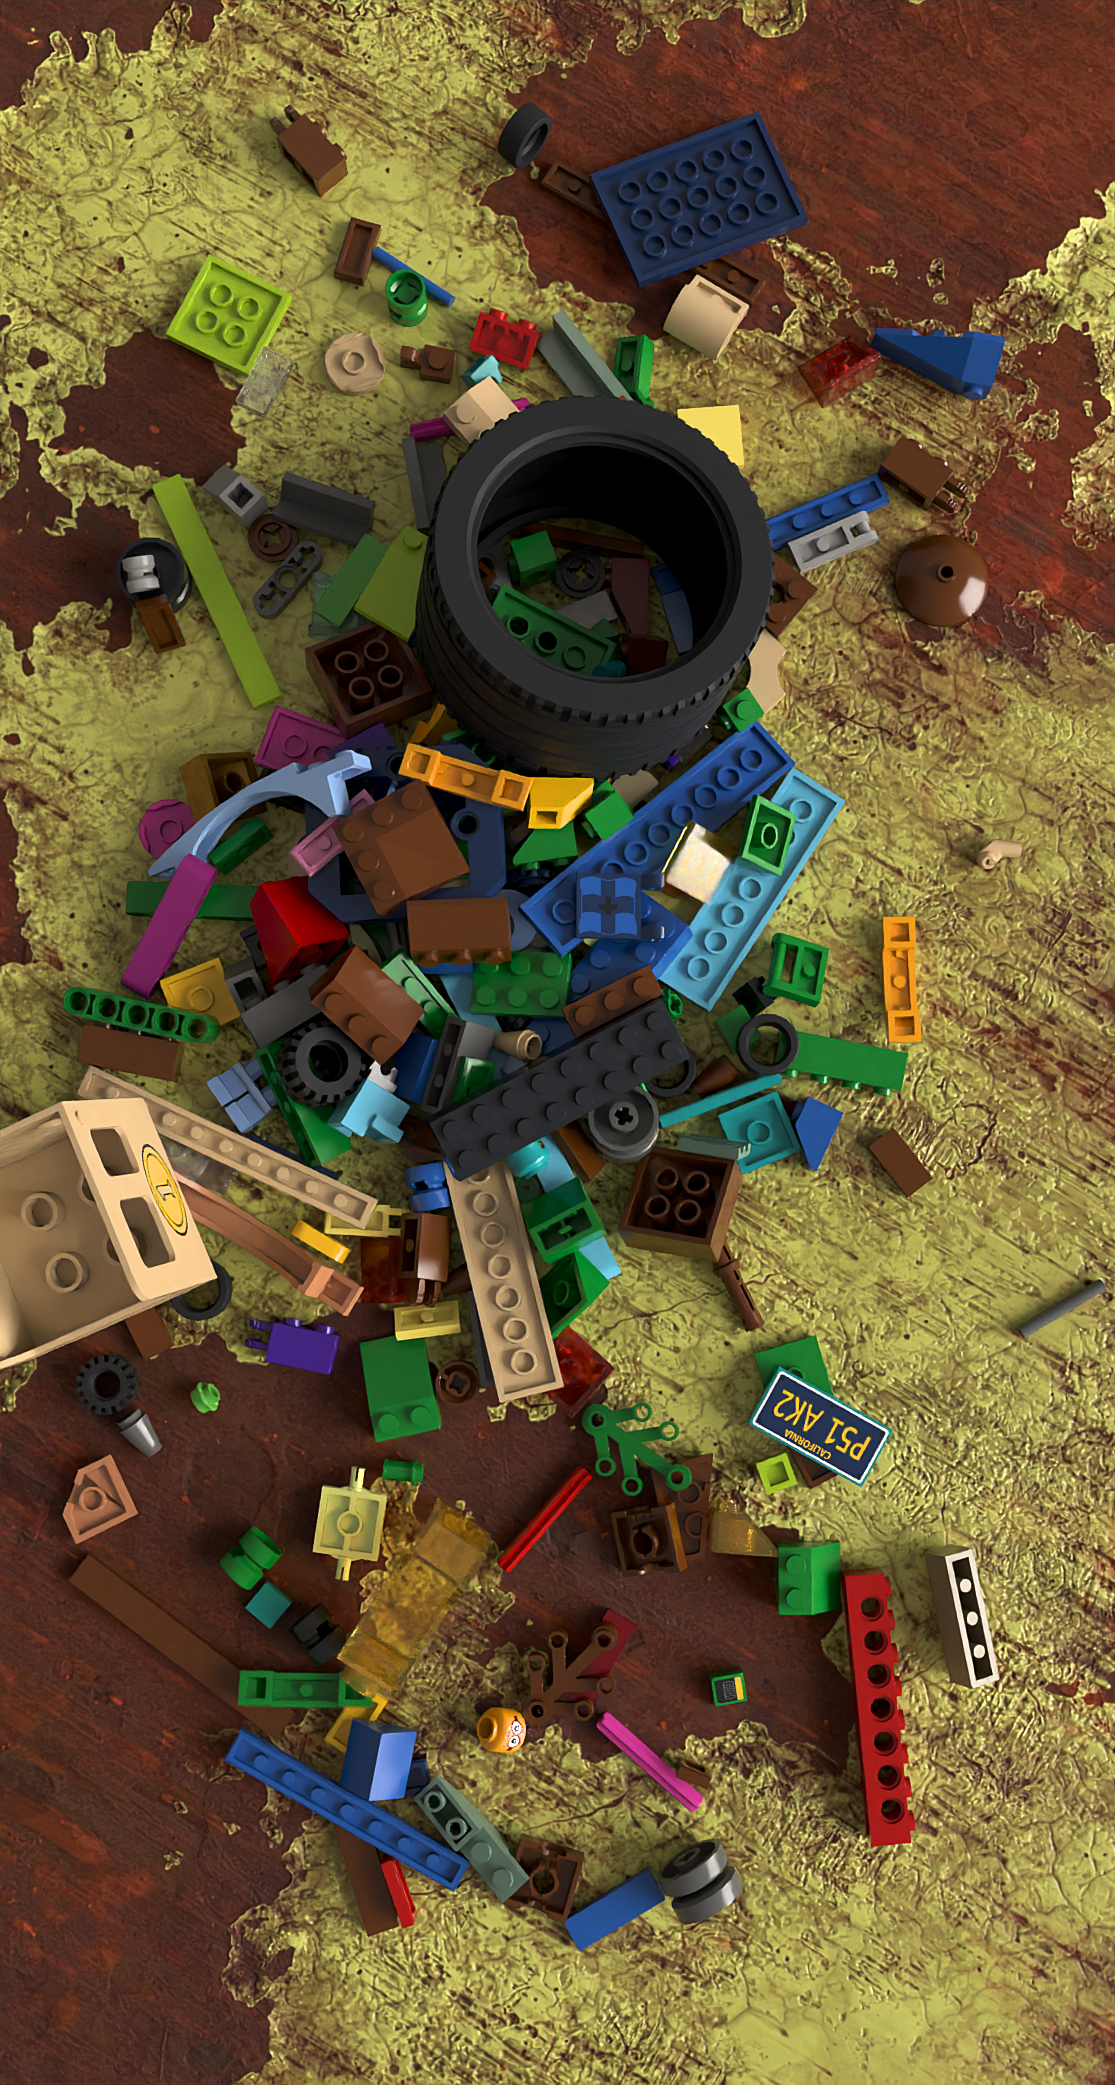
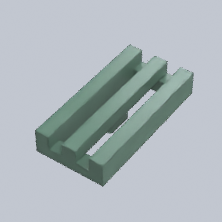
M694 1133L680 1137L678 1143L680 1151L731 1160H739L748 1156L751 1143Z

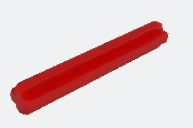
M579 1465L498 1557L497 1563L503 1570L510 1572L591 1480L592 1475L585 1467Z

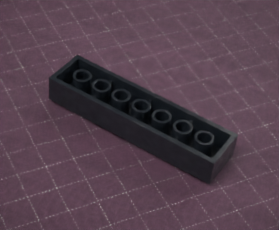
M654 998L563 1044L423 1120L452 1176L461 1182L690 1058V1055L663 1000Z

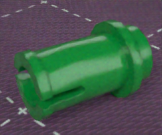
M385 1459L382 1479L385 1481L411 1482V1485L415 1486L416 1482L422 1483L424 1463H418L417 1459H414L413 1462Z

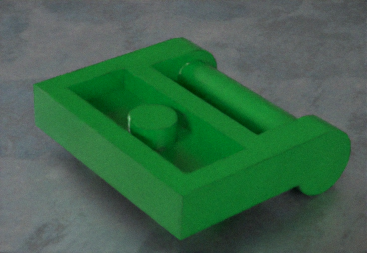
M784 933L774 934L771 941V947L773 948L768 979L763 984V993L771 997L781 996L816 1008L821 1000L829 948ZM787 950L794 952L788 983L780 981Z

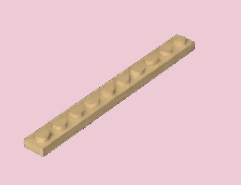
M89 1066L76 1093L88 1100L143 1097L158 1133L361 1229L366 1228L378 1202L376 1198L95 1066Z

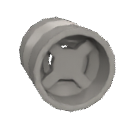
M153 555L137 556L122 560L123 569L128 573L129 578L126 582L128 593L160 588L158 578L153 573V568L155 567Z

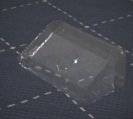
M158 1133L172 1169L187 1180L197 1182L211 1157Z

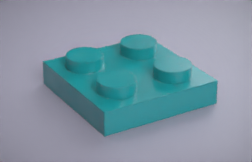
M777 1091L717 1116L726 1139L751 1143L750 1154L736 1160L742 1175L802 1150Z

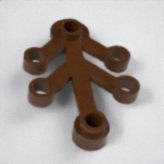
M609 1622L597 1624L591 1635L592 1642L567 1668L565 1647L568 1642V1634L561 1628L553 1629L547 1641L552 1649L553 1683L545 1691L542 1672L546 1665V1658L541 1652L537 1651L528 1655L525 1666L530 1673L531 1693L525 1697L522 1703V1714L529 1723L544 1725L551 1720L553 1715H575L581 1721L589 1720L592 1717L594 1704L589 1698L582 1697L576 1702L555 1701L563 1692H597L602 1697H610L614 1694L616 1680L612 1675L603 1674L600 1677L577 1678L601 1651L608 1652L616 1646L618 1631L613 1624ZM605 1634L610 1638V1642L602 1644L598 1637ZM560 1635L564 1642L562 1644H555L552 1637ZM533 1658L539 1659L542 1663L541 1667H533L530 1660ZM608 1681L611 1683L612 1688L604 1690L601 1688L600 1683ZM582 1704L587 1705L590 1711L586 1714L581 1713L578 1710V1706ZM540 1705L544 1712L536 1714L533 1712L532 1707Z

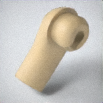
M997 839L991 840L979 850L977 863L984 869H991L1002 857L1019 859L1022 843Z

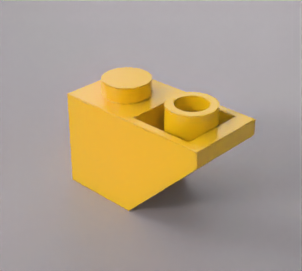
M529 777L533 779L526 800L528 828L561 829L591 805L594 778Z

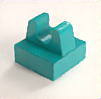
M481 355L460 376L467 386L472 387L489 376L496 384H500L503 380L497 368L500 364L493 355Z

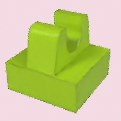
M785 1451L754 1462L767 1495L798 1484Z

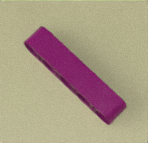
M191 853L185 856L120 980L122 986L146 1000L152 998L160 986L159 981L164 978L217 876L218 869Z

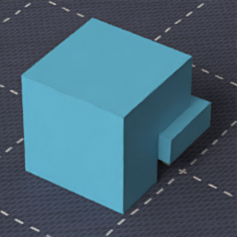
M366 1078L362 1080L361 1084L355 1086L357 1090L353 1094L340 1100L326 1123L346 1137H350L353 1132L360 1137H363L365 1134L377 1143H398L404 1134V1131L399 1129L398 1126L410 1106Z

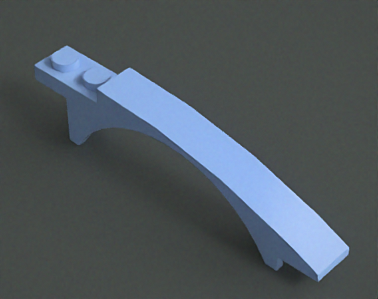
M346 750L337 753L335 759L328 762H317L309 766L292 763L248 785L206 814L167 849L148 870L149 877L166 880L172 879L180 863L188 853L208 863L210 859L208 855L213 852L218 840L230 824L252 806L271 798L298 796L316 805L328 817L335 816L343 820L353 815L345 780L371 770L369 757L357 754L353 750Z

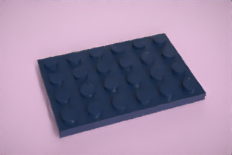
M759 111L590 174L589 182L637 288L806 225L808 220L807 214Z

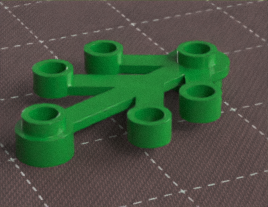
M639 1402L631 1408L611 1411L603 1404H593L584 1411L582 1425L585 1431L595 1438L598 1455L595 1468L599 1475L604 1477L610 1476L616 1470V1462L610 1457L609 1436L619 1443L625 1477L622 1482V1489L625 1494L634 1496L639 1494L643 1488V1482L638 1477L634 1455L664 1475L665 1482L670 1489L681 1491L691 1484L692 1473L686 1465H672L642 1444L643 1442L659 1439L665 1441L675 1440L679 1435V1427L675 1422L666 1421L657 1427L626 1432L617 1426L616 1423L633 1419L638 1422L648 1421L653 1414L652 1407L648 1403ZM640 1406H645L648 1410V1415L645 1418H640L637 1415V1409ZM595 1414H600L603 1417V1423L599 1427L595 1426L592 1422ZM666 1425L674 1427L675 1433L672 1437L664 1435L663 1429ZM603 1460H608L611 1463V1470L608 1473L601 1470L600 1466ZM675 1471H679L683 1475V1481L680 1484H676L672 1480V1474ZM630 1479H634L638 1483V1489L635 1492H631L627 1488V1483Z

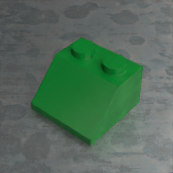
M774 1541L775 1609L779 1615H814L840 1609L839 1541Z

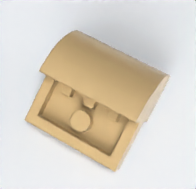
M696 275L689 285L686 284L678 295L668 314L663 330L716 361L729 343L732 333L747 314L749 305L701 276Z

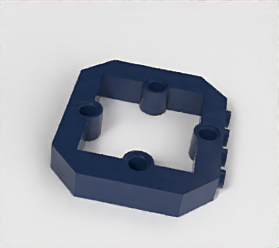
M455 740L441 741L439 746L429 747L425 743H412L439 751L445 756L490 768L465 745L459 744ZM385 745L378 746L376 751L363 752V749L360 748L344 750H353L357 754L369 757L372 768L367 772L345 780L346 787L394 783L402 788L414 781L395 773L397 766L402 763L406 748L395 749L394 746ZM334 754L329 761L335 759L336 754ZM465 798L466 808L454 814L450 826L458 840L468 846V860L471 870L469 872L470 886L439 888L418 900L494 897L507 883L502 807ZM304 799L307 837L330 817L316 805ZM467 821L477 822V827L473 833H462V827ZM345 851L338 854L313 877L308 875V891L348 926L408 922L407 906L384 918L377 914L367 894L348 895L347 855Z

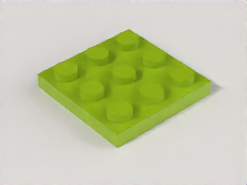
M208 254L169 326L166 336L169 340L250 379L291 304L292 296Z

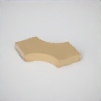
M764 628L759 640L746 660L750 670V678L746 687H748L766 714L786 694L782 690L777 678L778 663L784 656L786 649Z

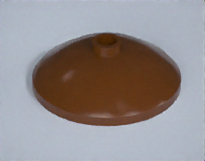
M932 535L918 540L905 551L897 565L894 582L898 600L911 617L929 626L950 627L968 620L977 612L986 597L989 578L983 558L971 544L951 535ZM942 570H947V571H949L950 574H951V577H950V578H944V577L941 575V571H942Z

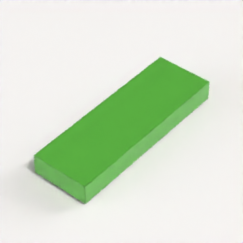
M365 533L314 607V613L341 630L354 611L355 604L389 547Z

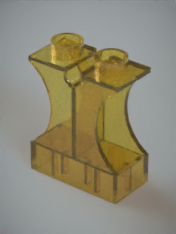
M439 1498L436 1499L394 1566L351 1627L345 1639L346 1641L338 1653L337 1659L346 1664L341 1673L342 1679L350 1687L366 1697L374 1698L380 1688L393 1697L396 1695L432 1634L455 1601L464 1592L487 1557L491 1533Z

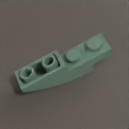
M439 1775L435 1777L414 1798L454 1851L461 1850L502 1903L530 1878L510 1854L509 1850L511 1847L474 1805Z

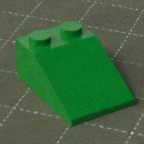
M396 1335L359 1343L376 1443L440 1429L442 1420L425 1338L397 1341Z

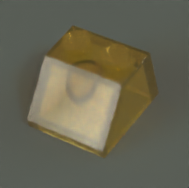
M718 1497L717 1503L709 1502L706 1542L711 1552L778 1557V1549L744 1507L736 1503V1499Z

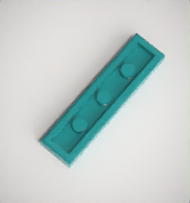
M779 1073L773 1076H762L660 1115L659 1126L661 1129L779 1085L782 1083Z

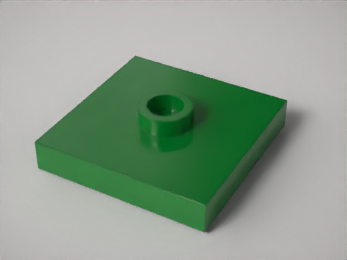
M816 1335L753 1353L764 1390L779 1365L834 1396Z

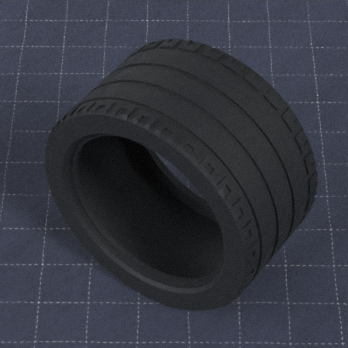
M575 395V398L565 396L559 397L558 400L541 401L536 406L531 404L519 413L516 411L510 413L506 420H498L491 430L486 429L480 434L479 440L474 439L469 444V449L465 453L462 452L460 454L457 464L451 467L447 479L444 480L441 486L440 495L437 496L432 514L415 608L416 643L419 647L420 661H424L423 671L430 680L429 685L432 691H436L438 694V702L440 705L444 704L448 710L447 715L458 722V728L461 731L466 730L471 735L470 739L474 743L479 742L483 745L482 749L486 752H493L499 756V760L503 762L507 760L513 763L512 766L517 769L522 767L530 770L531 774L537 775L539 773L545 775V777L594 778L597 782H604L605 778L617 780L622 775L628 774L633 776L639 770L647 771L653 765L665 762L669 755L673 757L681 748L691 743L694 736H697L710 721L765 627V620L770 613V603L774 596L772 586L775 583L776 574L773 573L775 556L772 555L774 545L773 541L769 539L770 527L764 520L765 512L763 508L759 507L755 491H751L749 481L738 471L739 467L735 462H731L728 455L714 445V441L702 435L700 430L692 428L685 423L686 421L680 418L677 419L671 416V413L654 409L653 406L648 404H639L634 400H621L613 396L607 398L602 397V395H594V397ZM582 518L606 523L622 529L648 545L661 557L677 578L685 594L692 619V649L664 667L635 676L597 677L580 674L556 666L526 648L503 625L485 594L480 579L478 562L495 543L506 535L526 525L547 519Z

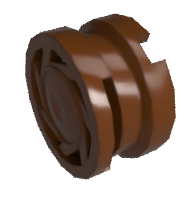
M463 1359L452 1360L446 1363L438 1372L435 1381L439 1398L446 1404L454 1407H461L471 1403L478 1396L481 1387L478 1369L471 1362Z

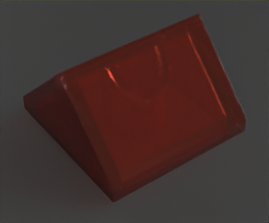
M848 336L797 368L821 407L824 408L872 379L878 369L881 355L876 350Z
M400 1237L360 1239L362 1287H364L362 1303L407 1302V1280L396 1278Z
M568 1325L553 1341L564 1387L544 1393L573 1418L616 1368Z

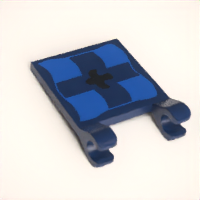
M576 873L575 938L661 941L665 936L663 926H641V889L648 891L661 890L665 885L664 875Z

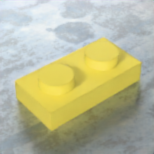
M458 1300L438 1302L433 1308L423 1304L394 1308L397 1341L461 1333Z

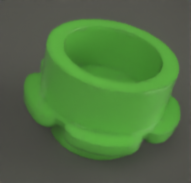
M200 1382L196 1385V1389L191 1391V1399L200 1412L206 1413L210 1410H217L220 1394L213 1384Z

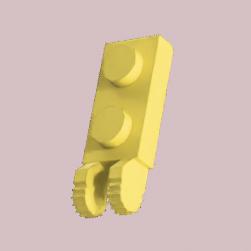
M376 1204L365 1229H361L325 1212L324 1234L389 1238V1235L400 1236L401 1227L389 1228L390 1215L402 1217L403 1213L413 1212L412 1209L391 1208V1205Z

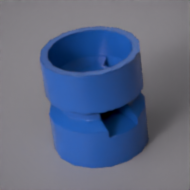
M442 1161L403 1170L407 1188L413 1190V1194L409 1197L413 1213L453 1206L449 1188L444 1186V1182L447 1179Z

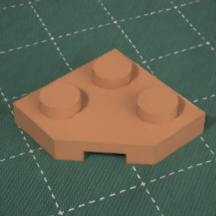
M111 1454L78 1470L71 1496L63 1512V1517L75 1543L78 1544L138 1514Z

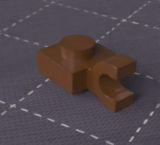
M425 344L424 352L420 353L413 347L402 345L400 367L419 369L420 379L450 385L455 350Z

